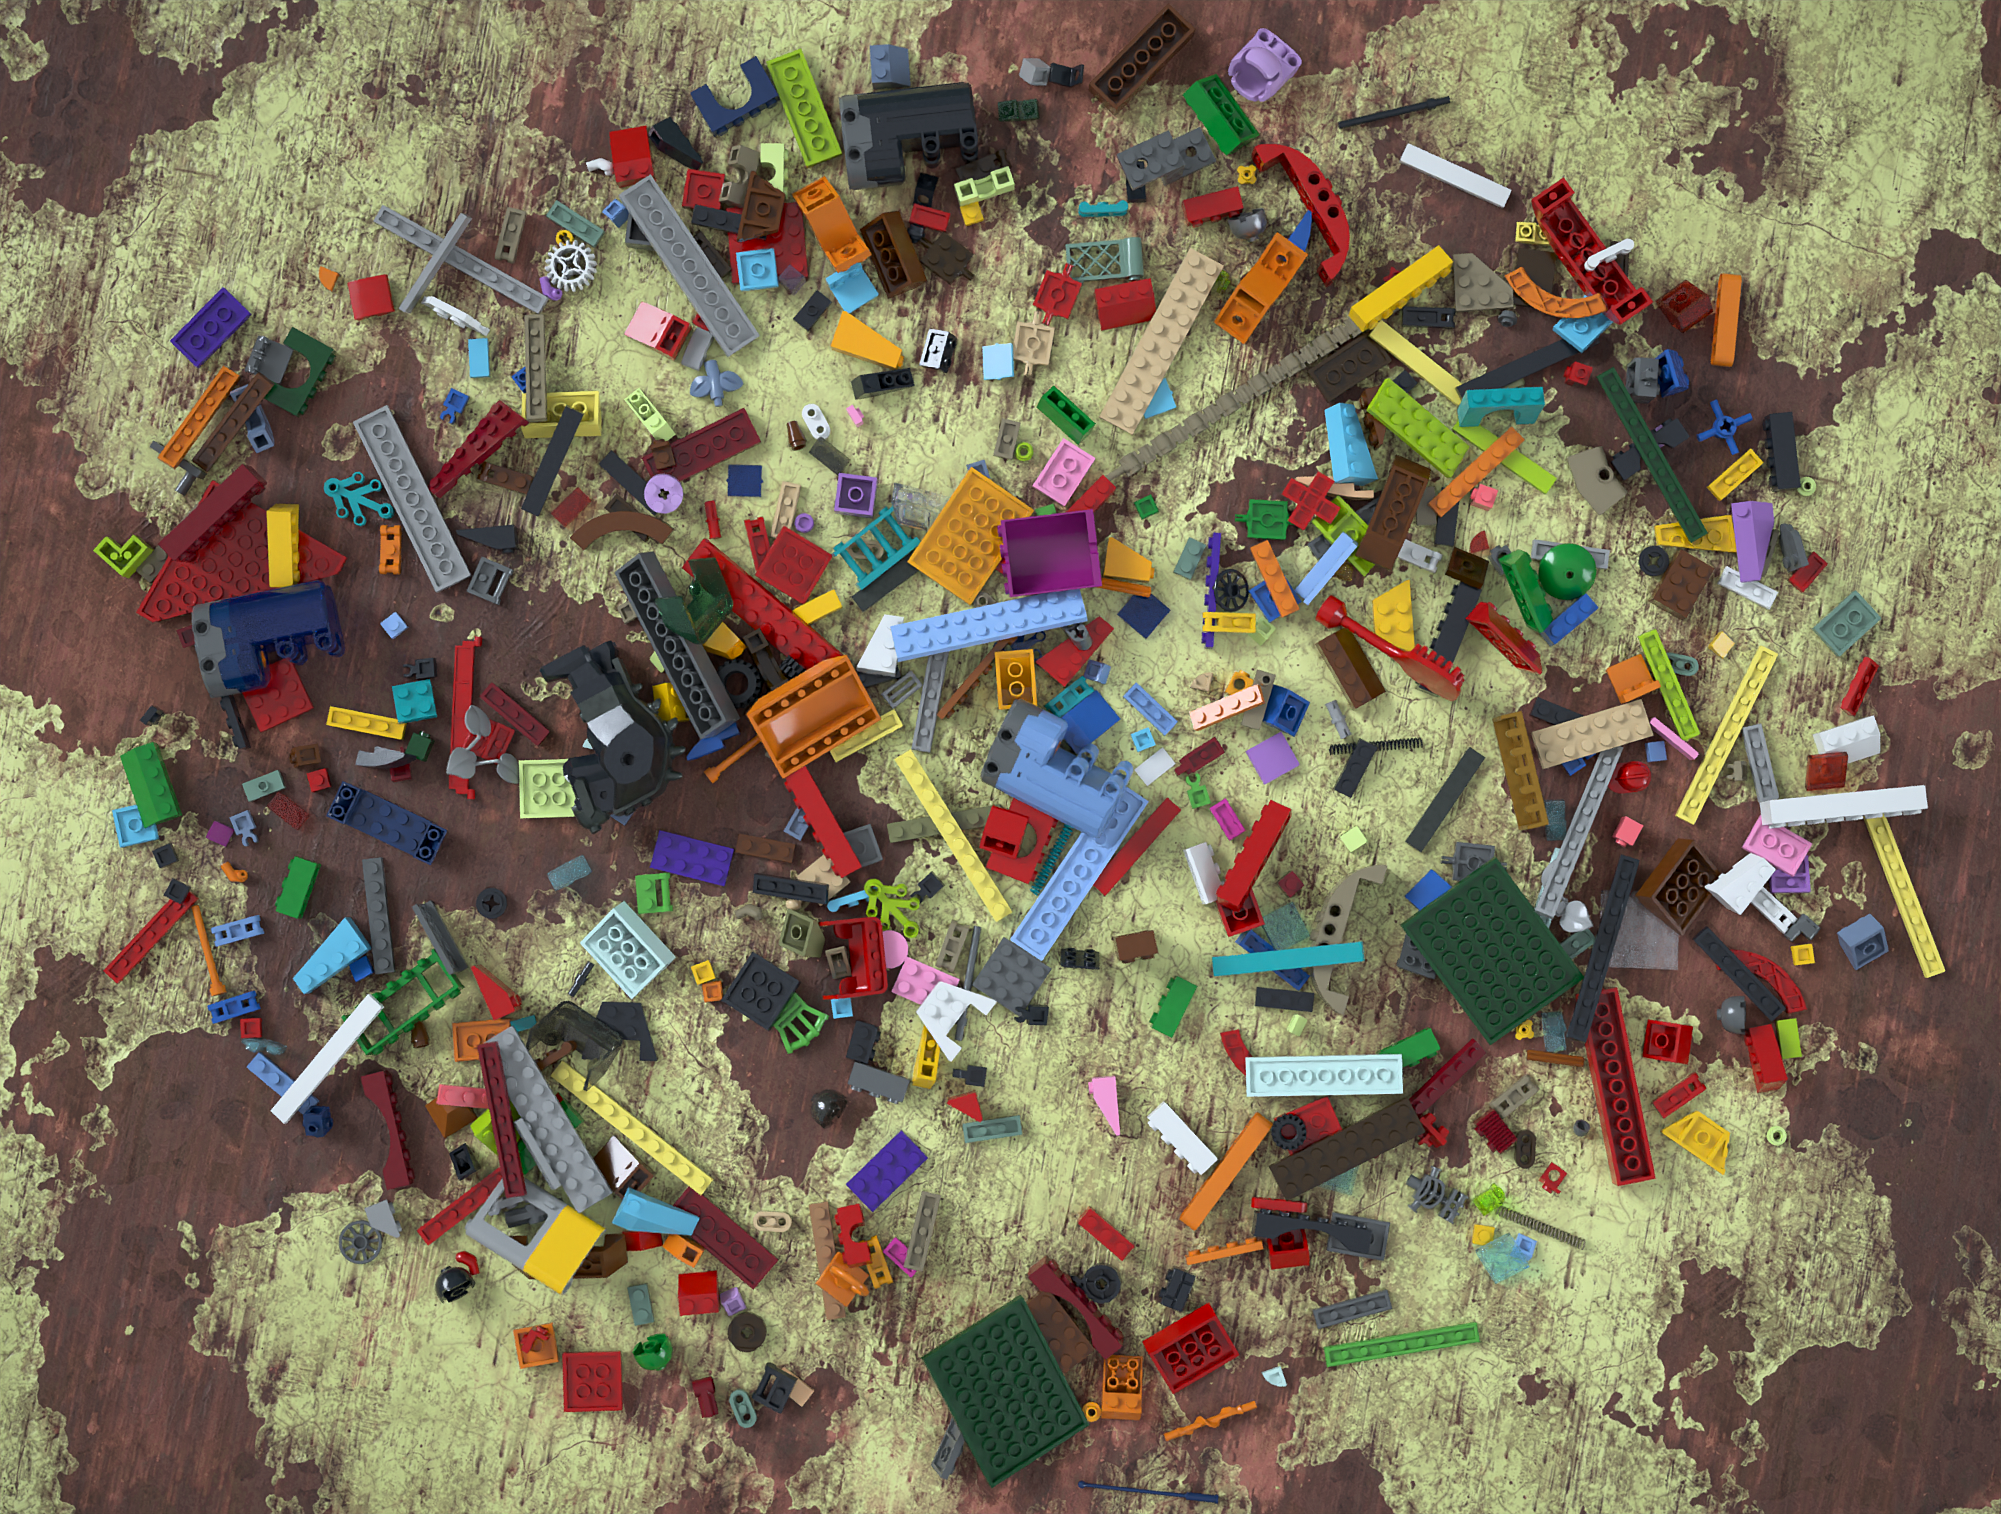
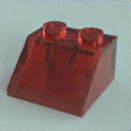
M1686 279L1655 300L1670 324L1682 333L1714 312L1709 295Z

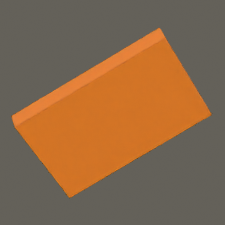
M511 1018L452 1023L455 1062L480 1060L477 1045L488 1041L511 1027Z

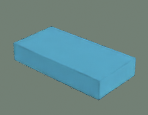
M468 339L470 377H490L488 339Z

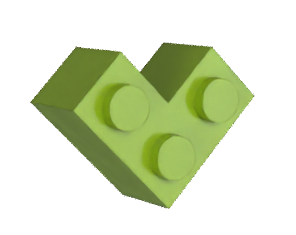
M133 535L123 547L114 539L106 536L93 551L121 576L130 578L154 549L142 538Z

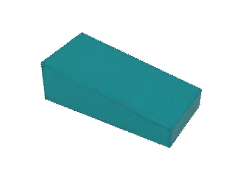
M535 1015L510 1022L517 1032L538 1026Z

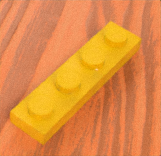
M330 706L326 725L403 740L407 723L399 724L397 719Z

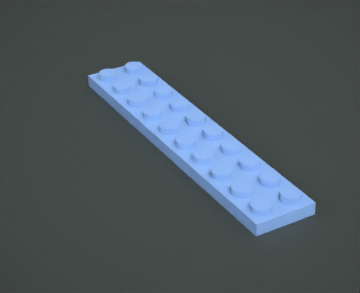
M1080 589L1037 594L890 627L898 662L1086 622L1087 615Z
M1126 786L1115 812L1101 836L1094 838L1083 832L1080 834L1010 940L1039 960L1042 961L1149 801Z

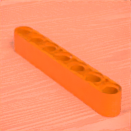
M1259 1112L1254 1114L1179 1217L1181 1222L1194 1231L1200 1226L1271 1129L1273 1123Z

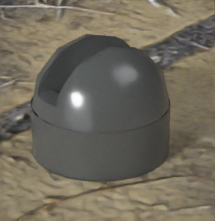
M1581 1119L1577 1120L1573 1126V1132L1578 1137L1585 1136L1590 1130L1588 1122Z

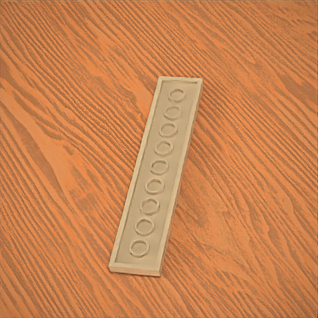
M1192 248L1189 249L1099 418L1131 435L1134 434L1224 267L1222 264Z

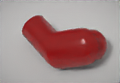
M461 1251L456 1254V1261L467 1265L471 1276L480 1274L475 1255L467 1251Z

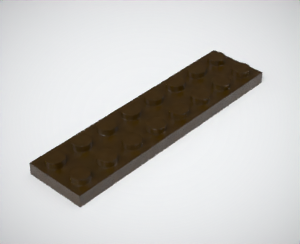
M1405 1097L1269 1165V1169L1286 1201H1289L1425 1133V1130L1408 1097Z

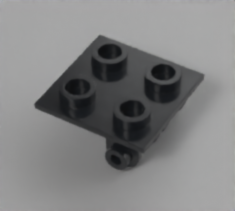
M1061 949L1060 965L1064 968L1099 970V952L1093 949Z

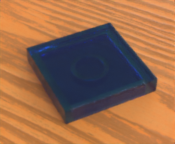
M1153 594L1150 597L1133 595L1117 616L1144 639H1147L1171 610Z

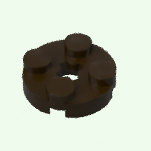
M744 1312L733 1318L729 1324L727 1335L730 1343L738 1351L752 1352L765 1341L767 1328L762 1317L752 1312ZM746 1327L753 1331V1334H750L749 1337H745V1334L742 1333V1330H745Z

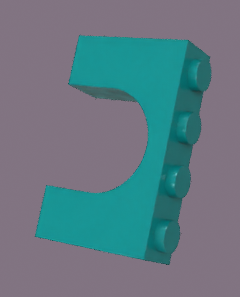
M1543 387L1466 390L1457 409L1459 427L1479 426L1486 414L1503 409L1514 410L1516 425L1535 424L1545 406Z

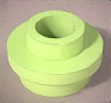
M1810 477L1800 479L1801 487L1797 489L1798 493L1802 496L1812 495L1816 490L1815 481ZM1805 483H1808L1810 486L1808 490L1804 488Z
M1773 1126L1767 1131V1139L1771 1144L1778 1146L1786 1141L1787 1134L1782 1127ZM1775 1132L1779 1133V1137L1777 1139H1774L1773 1134Z

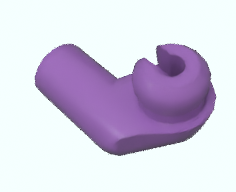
M547 276L541 277L539 280L543 295L553 301L560 300L562 290L551 287Z

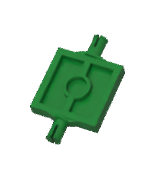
M1249 499L1247 514H1235V522H1246L1247 538L1286 540L1288 525H1294L1287 521L1289 519L1287 512L1288 501Z

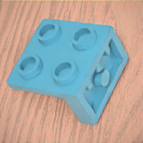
M861 263L852 265L847 271L835 272L825 278L827 285L839 304L849 314L878 296L877 290L864 272Z

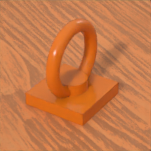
M840 1252L836 1253L815 1283L844 1307L849 1305L856 1293L864 1297L869 1295L868 1288L863 1284L869 1274L860 1267L849 1268L847 1264H844L842 1253Z

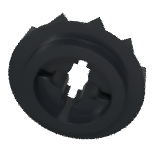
M1649 546L1643 549L1639 555L1638 564L1641 571L1646 573L1647 576H1658L1667 570L1669 556L1663 548ZM1650 556L1651 558L1659 556L1658 560L1656 561L1657 566H1655L1654 564L1648 566L1649 562L1651 561Z
M487 888L477 897V910L485 918H498L505 912L507 897L496 888ZM493 897L494 901L500 904L490 909V905H487L484 901H491Z

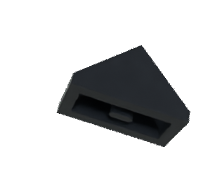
M466 1143L449 1153L459 1181L464 1180L481 1169L480 1164Z

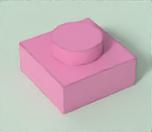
M853 405L846 408L856 427L858 428L863 425L862 418H864L861 410L859 408L855 409Z

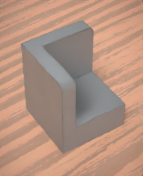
M1023 58L1019 76L1030 85H1047L1051 67L1038 58Z

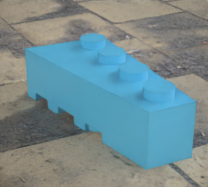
M1338 403L1326 409L1325 418L1334 483H1354L1357 486H1364L1378 480L1355 406L1353 404Z
M345 917L294 976L293 980L303 994L311 993L372 949L351 917Z

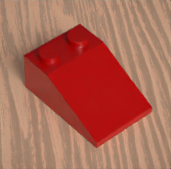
M647 126L609 132L612 161L618 187L633 186L650 174L655 182H657Z
M483 965L471 967L493 1020L504 1018L522 1010L520 1006L522 1001L518 994L515 995L513 990Z

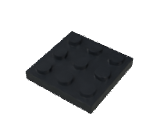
M752 952L721 1000L770 1031L801 982L755 952Z

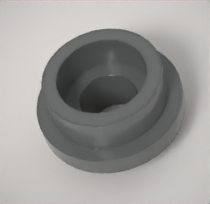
M1508 310L1502 311L1501 315L1498 316V322L1504 327H1511L1517 323L1516 314Z

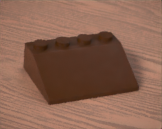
M1677 838L1635 896L1647 910L1677 934L1683 936L1712 896L1704 887L1718 880V876L1721 873L1694 840Z

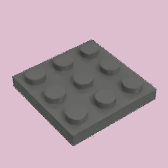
M1003 937L972 985L1020 1017L1022 1012H1017L1015 1007L1020 1006L1024 1009L1027 1007L1052 968Z

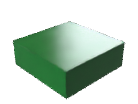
M1152 495L1134 502L1141 520L1159 513Z

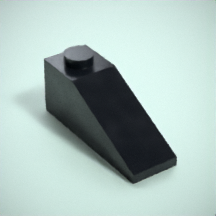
M514 524L456 530L457 535L497 551H502V554H512L514 550H519L517 527Z

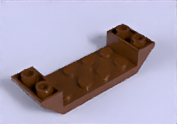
M1397 454L1390 467L1389 476L1366 533L1361 539L1355 554L1356 557L1389 571L1392 569L1404 544L1431 473L1430 468Z
M605 1234L604 1246H593L572 1278H608L628 1263L625 1234ZM509 1236L523 1246L529 1245L527 1236ZM513 1265L518 1271H520V1272H521L525 1277H527L529 1280H530V1279H535L534 1277H532V1276L529 1275L528 1273L524 1272L523 1270H521V1269L518 1268L517 1266Z

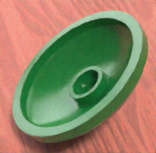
M1573 543L1559 544L1548 550L1542 557L1538 568L1539 581L1543 589L1554 598L1560 600L1576 599L1584 595L1592 587L1596 578V563L1592 555L1584 547ZM1567 572H1573L1571 577H1566Z

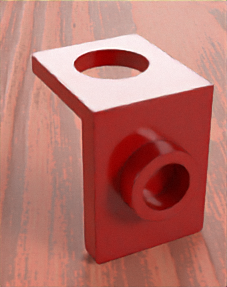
M1551 1162L1538 1181L1543 1184L1542 1188L1550 1194L1552 1192L1560 1194L1561 1191L1557 1188L1567 1175V1172ZM1551 1170L1559 1172L1558 1180L1551 1181L1549 1179V1172Z

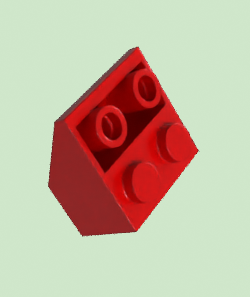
M992 805L979 848L1016 860L1023 843L1029 816Z

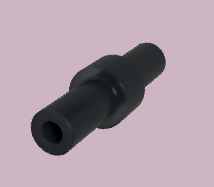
M588 961L581 973L577 974L574 979L575 982L568 992L570 996L575 997L580 987L585 985L588 980L587 976L595 964Z

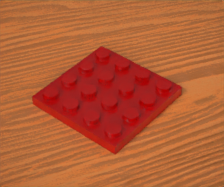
M796 202L784 203L779 231L767 235L766 241L754 238L737 242L738 234L728 233L733 285L740 284L736 253L774 248L778 281L808 278L803 212ZM726 208V211L742 214L743 208Z

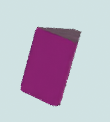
M214 821L206 838L226 847L235 830L219 821Z

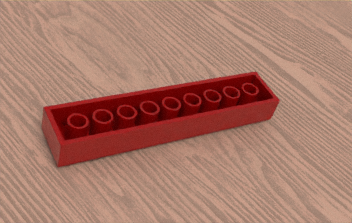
M1602 988L1585 1048L1612 1183L1616 1186L1653 1180L1656 1177L1618 988ZM1576 993V994H1575L1576 1001H1577V998H1578L1579 993Z

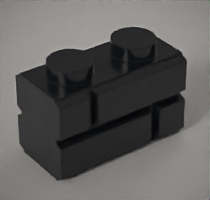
M1173 1266L1172 1270L1168 1269L1165 1276L1167 1284L1165 1288L1161 1287L1158 1294L1160 1304L1183 1312L1196 1275L1177 1266Z

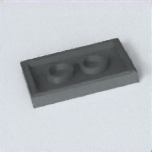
M1332 1212L1331 1222L1336 1223V1220L1348 1221V1225L1355 1226V1223L1367 1224V1228L1372 1230L1369 1254L1349 1251L1338 1239L1328 1234L1326 1251L1384 1261L1390 1222Z

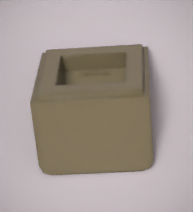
M629 600L617 607L624 624L638 619Z

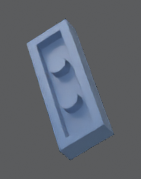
M1137 683L1123 696L1164 736L1178 722Z

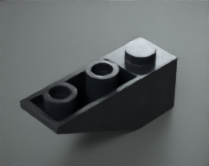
M671 117L652 125L648 136L659 151L689 169L700 170L703 164L700 154L694 150L689 139L683 135L678 124Z
M910 368L859 375L851 381L855 400L871 398L915 386Z

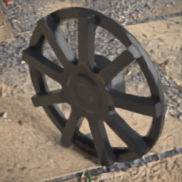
M1226 569L1217 574L1214 586L1212 587L1216 604L1224 611L1235 612L1240 610L1246 604L1249 596V586L1246 578L1235 569ZM1231 572L1237 573L1233 582L1231 581ZM1226 573H1227V582H1226V581L1223 579V577H1222V576L1225 575ZM1240 577L1243 579L1245 583L1241 586L1237 584V581ZM1219 581L1224 585V588L1218 587ZM1246 588L1245 597L1240 595V589ZM1218 590L1224 592V594L1220 597L1218 595ZM1225 597H1227V598H1226V603H1225V605H1224V604L1221 602V600H1223ZM1236 597L1243 600V603L1240 606H1238L1236 602ZM1230 599L1233 602L1234 608H1229Z

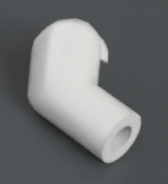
M603 158L586 162L589 172L601 169L604 170L605 175H612L614 173L612 162Z

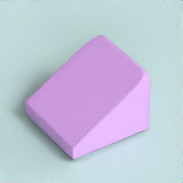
M737 1287L720 1294L721 1303L728 1316L746 1309V1305Z

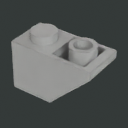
M387 1200L364 1208L372 1228L396 1238L400 1237L399 1232L402 1231L399 1220L394 1221L392 1214L396 1212L392 1202L388 1203Z

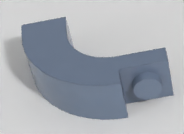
M248 384L230 392L234 402H236ZM259 404L245 423L248 430L247 437L256 453L274 446V437L261 404Z

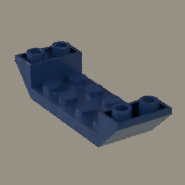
M344 781L326 815L333 820L349 825L396 847L429 865H432L448 831L426 818Z

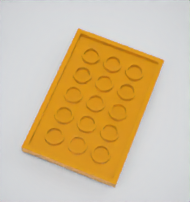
M970 467L907 563L968 605H971L1002 559L1000 545L1003 544V538L998 536L997 526L1001 525L1000 520L1030 517L1034 510L979 471Z

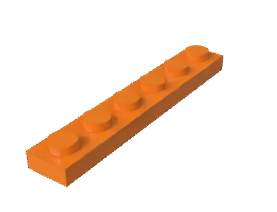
M225 366L221 368L159 454L158 460L173 469L178 467L241 378L240 375Z
M1511 426L1427 505L1441 518L1525 439Z

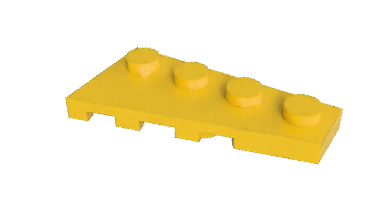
M1725 515L1700 519L1708 534L1692 543L1689 542L1678 522L1654 526L1657 545L1737 553L1732 516Z

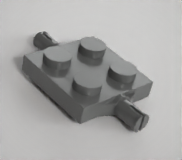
M1456 842L1453 857L1441 856V859L1448 861L1440 860V863L1451 864L1453 868L1452 880L1461 881L1494 857L1495 846ZM1500 862L1502 866H1507V862Z

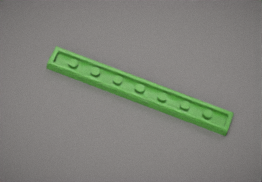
M1470 1322L1325 1346L1324 1353L1326 1365L1331 1367L1480 1342L1477 1322Z

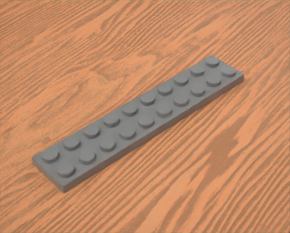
M651 174L619 194L618 197L726 356H731L758 338L760 335Z
M386 405L353 421L435 591L438 593L471 577L472 575L431 491L428 489V485L389 406Z
M511 1026L484 1042L498 1041L508 1096L523 1121L527 1120L532 1128L530 1133L533 1138L536 1136L540 1141L541 1152L548 1155L551 1161L550 1167L559 1174L561 1178L559 1182L577 1212L584 1211L612 1194L613 1191L515 1027Z

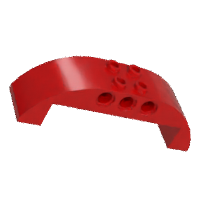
M1260 144L1255 146L1251 158L1258 171L1262 173L1280 163L1306 209L1312 212L1313 221L1334 255L1321 262L1317 269V273L1325 287L1330 286L1339 273L1349 250V225L1341 206L1342 201L1340 197L1333 193L1331 181L1328 178L1325 179L1318 166L1300 151L1279 144Z
M1563 177L1531 200L1534 214L1550 246L1584 294L1589 297L1600 293L1608 309L1602 312V314L1612 322L1621 325L1648 307L1653 301L1643 287L1638 290L1635 289L1615 260L1609 263L1603 261L1593 271L1585 269L1584 264L1590 256L1607 248L1571 200L1575 192Z

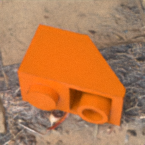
M669 1234L662 1246L674 1257L693 1268L697 1265L705 1250L700 1244L679 1234Z

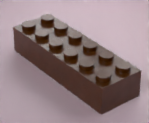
M1168 3L1089 83L1088 91L1116 116L1194 37L1196 29Z

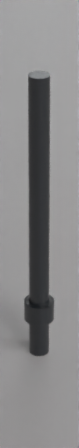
M1446 96L1437 99L1433 97L1426 99L1424 102L1339 121L1338 127L1343 129L1424 109H1436L1437 106L1449 104L1450 97Z

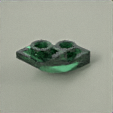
M1015 99L998 102L999 121L1015 122L1039 119L1038 100L1017 101Z

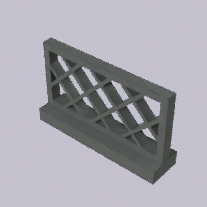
M430 900L425 904H415L412 906L448 974H458L469 968L433 901Z

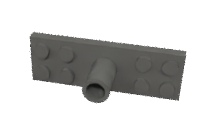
M953 1417L931 1463V1466L940 1478L948 1480L949 1475H952L954 1472L957 1457L961 1456L965 1442Z

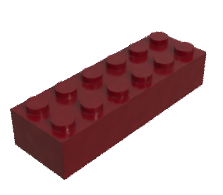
M241 464L164 537L158 545L173 561L189 562L195 557V552L199 548L202 549L210 542L208 539L211 536L218 535L224 529L222 526L227 521H233L241 508L245 509L251 504L252 501L250 499L255 495H260L266 489L264 486L267 482L252 466Z

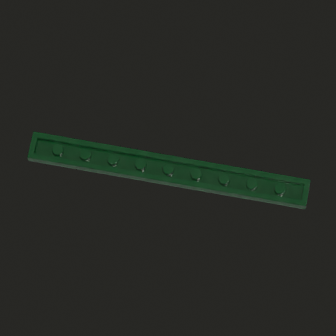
M1611 367L1596 376L1689 542L1692 543L1708 534L1615 368Z

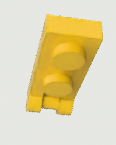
M1203 612L1205 621L1202 632L1256 633V614ZM1212 619H1217V626H1212Z

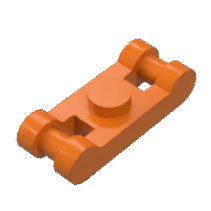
M381 525L379 573L400 575L401 525H394V527ZM388 535H394V540H388ZM388 560H394L393 565H387Z

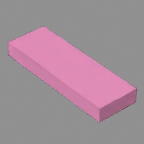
M1649 719L1651 729L1689 760H1694L1699 755L1695 749L1658 719Z

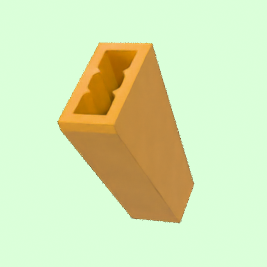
M842 311L831 343L833 351L891 370H897L898 367H902L905 356H902L900 348L848 312Z

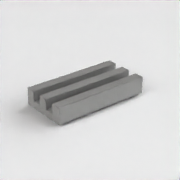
M909 671L881 695L894 709L923 685L915 674ZM910 676L913 678L891 697L887 696ZM915 682L917 683V685L913 689L907 692L899 700H897L895 703L892 702L893 699L899 696L912 684H914Z

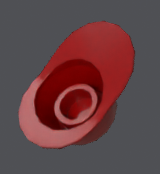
M1639 761L1618 763L1608 788L1615 793L1622 794L1642 791L1649 786L1651 781L1650 769L1646 764Z

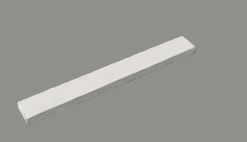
M368 994L272 1108L271 1112L284 1124L288 1123L384 1006L371 994Z

